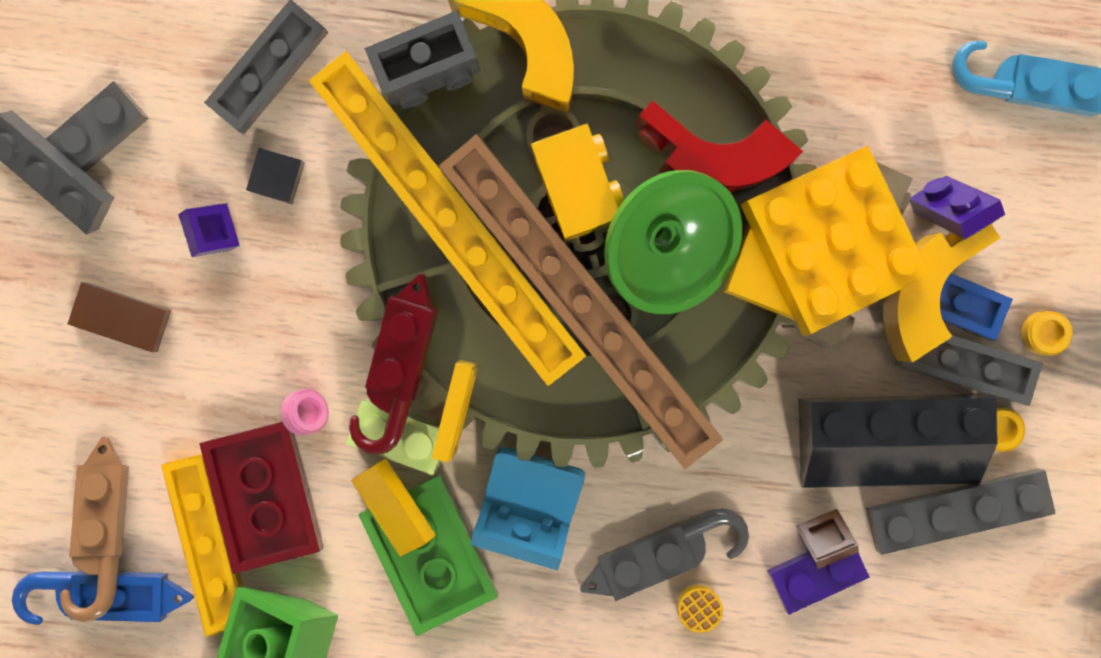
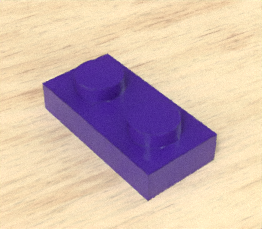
M949 176L928 182L923 190L913 195L910 199V204L915 214L965 240L1006 215L1001 199Z
M805 552L767 570L788 615L870 578L859 553L817 570L808 552Z

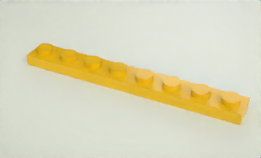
M344 51L309 80L310 84L547 386L551 385L587 356L352 56L347 51Z

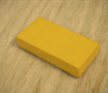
M460 360L455 364L431 459L448 463L457 454L478 371L476 363Z
M386 458L351 480L400 557L425 545L436 536Z

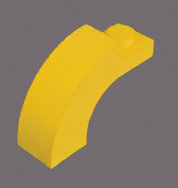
M448 0L451 12L458 10L460 17L503 31L519 44L527 59V71L522 84L524 99L568 113L572 99L574 79L572 50L561 21L544 0Z
M992 224L966 240L952 232L945 236L939 232L924 236L915 243L930 275L885 297L883 304L884 328L887 340L897 361L914 362L952 337L944 324L940 311V296L943 285L956 267L1001 239Z

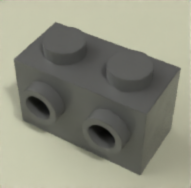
M458 10L364 48L381 91L392 108L397 105H401L403 109L417 106L429 98L427 93L446 86L447 90L461 88L474 80V74L481 72L477 56Z

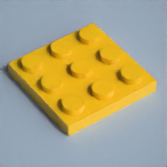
M868 145L747 200L740 205L802 336L813 334L930 275Z

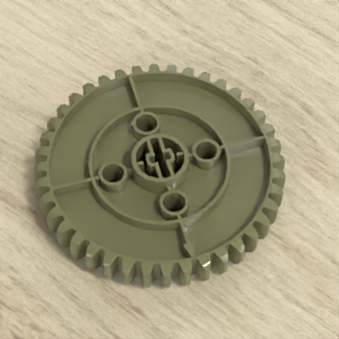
M556 0V6L551 8L566 31L574 63L573 91L568 113L524 99L522 84L527 71V59L519 44L503 31L489 26L479 30L472 20L463 17L461 19L477 56L481 72L474 74V80L461 88L447 90L446 86L427 93L429 98L417 106L403 109L401 105L393 107V110L437 166L477 134L541 212L548 204L549 199L532 154L531 143H534L538 133L548 126H559L565 130H570L588 123L592 136L600 134L609 157V162L602 164L609 182L617 180L625 200L643 182L662 174L658 170L670 157L663 150L660 153H656L647 147L638 137L640 130L634 126L639 115L652 100L692 134L702 140L717 144H729L743 140L750 136L765 120L782 132L777 122L789 112L792 105L786 96L775 97L768 101H764L760 96L759 92L767 84L771 76L764 66L754 68L744 75L736 68L745 50V47L739 41H731L719 51L709 45L715 32V24L704 18L690 32L680 28L683 16V8L680 4L671 1L664 7L659 17L656 18L648 15V0H628L625 9L614 7L613 0H591L590 5H579L578 0ZM791 129L782 132L799 148L808 142L804 130ZM361 158L349 161L346 169L347 173L365 185L366 188L365 193L351 194L343 197L340 208L346 213L362 220V228L350 230L341 235L340 245L344 249L365 255V263L351 268L346 272L345 279L348 285L372 288L374 296L364 301L356 309L358 320L382 321L388 298L397 296L418 274H425L433 308L439 309L421 375L429 382L422 392L419 401L421 408L429 411L447 399L455 364L460 360L476 363L478 371L463 429L475 417L484 421L482 445L488 450L494 449L508 431L517 435V458L522 461H529L540 441L551 442L552 458L556 467L567 466L572 457L574 444L585 445L588 458L594 468H601L605 465L608 457L609 443L619 442L620 447L630 462H639L644 451L643 436L652 434L655 440L667 452H670L513 258L514 264L587 355L549 386L539 376L372 161ZM792 162L785 169L759 185L742 191L731 192L741 215L742 239L748 225V220L740 205L747 200L817 169L816 165L808 163L794 164ZM473 210V212L477 215V217L481 220V222L484 224V226L488 229V231H489V232L492 234V236L495 238V235H494V234L491 232V230L486 226V224L482 221V219L478 216V214ZM555 216L546 218L555 231L560 230ZM609 226L591 232L590 244L581 245L579 237L565 242L577 258L589 257L586 262L589 269L588 272L608 296L615 297L624 304L627 320L709 421L710 417L705 407L710 403L731 414H735L740 410V399L732 386L736 381L757 388H762L767 383L768 379L765 371L756 361L759 355L775 358H785L787 356L789 347L775 330L778 325H797L796 321L724 293L729 275L711 296L690 309L673 314L648 313L627 302L612 285L606 265L601 267L595 253L599 251L605 242L604 239H606ZM663 227L657 232L655 238L662 234ZM417 283L416 289L418 291L421 290V286ZM378 336L376 337V339H375L374 342L372 343V348L374 349V351H375V347H376V343H377Z

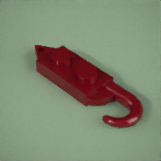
M418 274L397 296L388 298L365 385L367 396L378 409L389 414L383 436L377 440L365 437L360 429L359 417L354 415L350 418L349 431L351 439L358 448L369 454L379 455L388 453L398 445L403 436L411 403L416 397L439 309L433 308L425 274ZM417 283L421 286L420 291L416 289Z

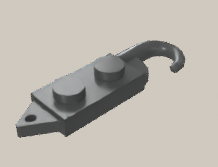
M724 508L710 510L680 524L677 522L597 556L599 562L580 586V591L582 593L613 596L615 601H618L696 568L703 561L706 553L703 533L721 525H729L736 531L737 542L727 552V557L734 559L747 547L749 540L748 526L743 517L733 510ZM590 582H595L596 586L594 588H590L588 584Z

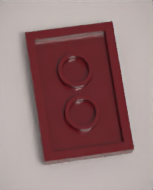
M283 421L199 443L233 574L317 553L324 548L295 434L285 427Z

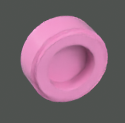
M303 389L291 393L282 403L281 418L283 424L293 434L304 436L316 433L327 423L329 416L327 402L315 390Z

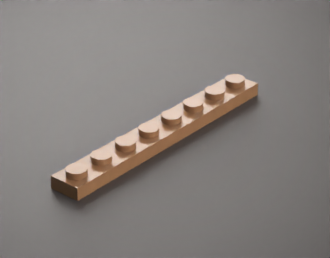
M477 134L438 166L684 469L688 468L723 441L719 432Z

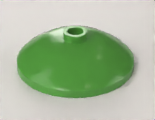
M691 170L668 171L654 176L639 185L619 206L610 223L605 240L606 270L616 291L634 307L653 314L682 312L706 300L725 281L738 257L742 240V220L735 199L728 189L717 180L703 173ZM663 227L662 234L655 238L657 232Z

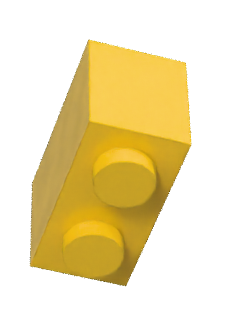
M587 123L531 143L532 154L564 242L610 226L616 211L624 201V197L617 180L609 182L602 164L609 162V157L601 135L592 136Z

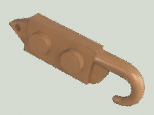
M106 437L100 439L84 465H77L69 557H71L73 565L78 570L87 574L98 575L97 594L94 603L86 608L77 607L71 600L69 590L66 589L60 593V601L65 614L73 620L81 622L98 619L106 614L113 605L117 591L119 556H122L129 466L122 465L110 439ZM104 447H106L107 450H106V452L103 454L102 450H103Z

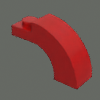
M653 100L639 115L634 124L640 130L638 137L647 147L656 153H660L663 150L670 156L658 170L660 173L674 170L697 171L717 180L730 193L749 189L765 182L789 166L803 153V150L767 120L763 121L750 136L738 142L729 144L707 142L688 131Z

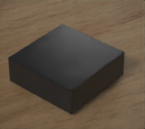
M259 147L246 190L293 205L305 162Z

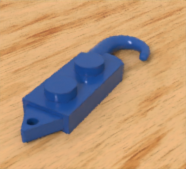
M80 570L77 572L39 571L30 573L19 580L13 589L11 599L13 610L26 623L40 625L43 622V618L33 614L28 609L26 604L27 596L30 591L36 589L55 590L56 602L60 611L69 617L61 606L60 593L65 589L69 590L71 600L77 607H89L96 599L98 575L87 574ZM118 572L117 591L113 605L106 614L96 620L161 622L167 618L168 613L194 599V595L170 581L168 573ZM177 595L182 597V601L178 600Z

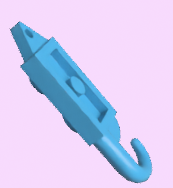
M972 41L964 44L956 52L952 61V72L955 81L962 89L973 94L1006 99L1005 102L1088 117L1101 114V68L1020 54L1011 56L1003 61L996 70L994 78L977 76L972 74L967 68V59L972 52L986 49L987 43L985 41Z

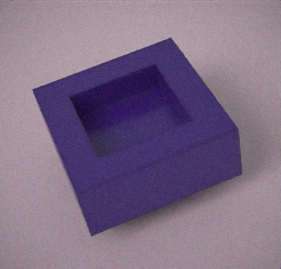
M227 203L185 209L178 214L191 257L231 251L240 246Z

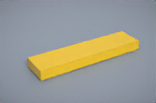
M201 453L161 464L203 631L205 637L224 632L236 588L244 586L240 572L232 573Z

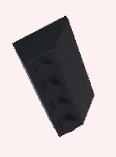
M961 394L798 399L800 480L802 488L980 483L998 444L996 397Z

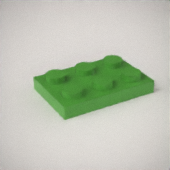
M442 474L407 489L436 536L425 545L401 557L369 508L358 514L416 636L498 598L499 594L477 547L470 545L472 536Z

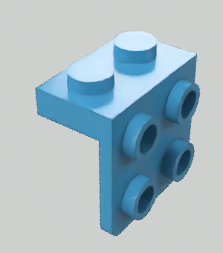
M508 447L498 448L470 545L558 571L569 526L584 484L585 472L580 468L570 465L556 467L554 461L535 455L529 461H522L517 458L516 450Z

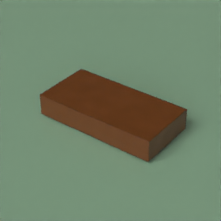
M81 282L67 325L153 353L159 350L172 310L91 283Z

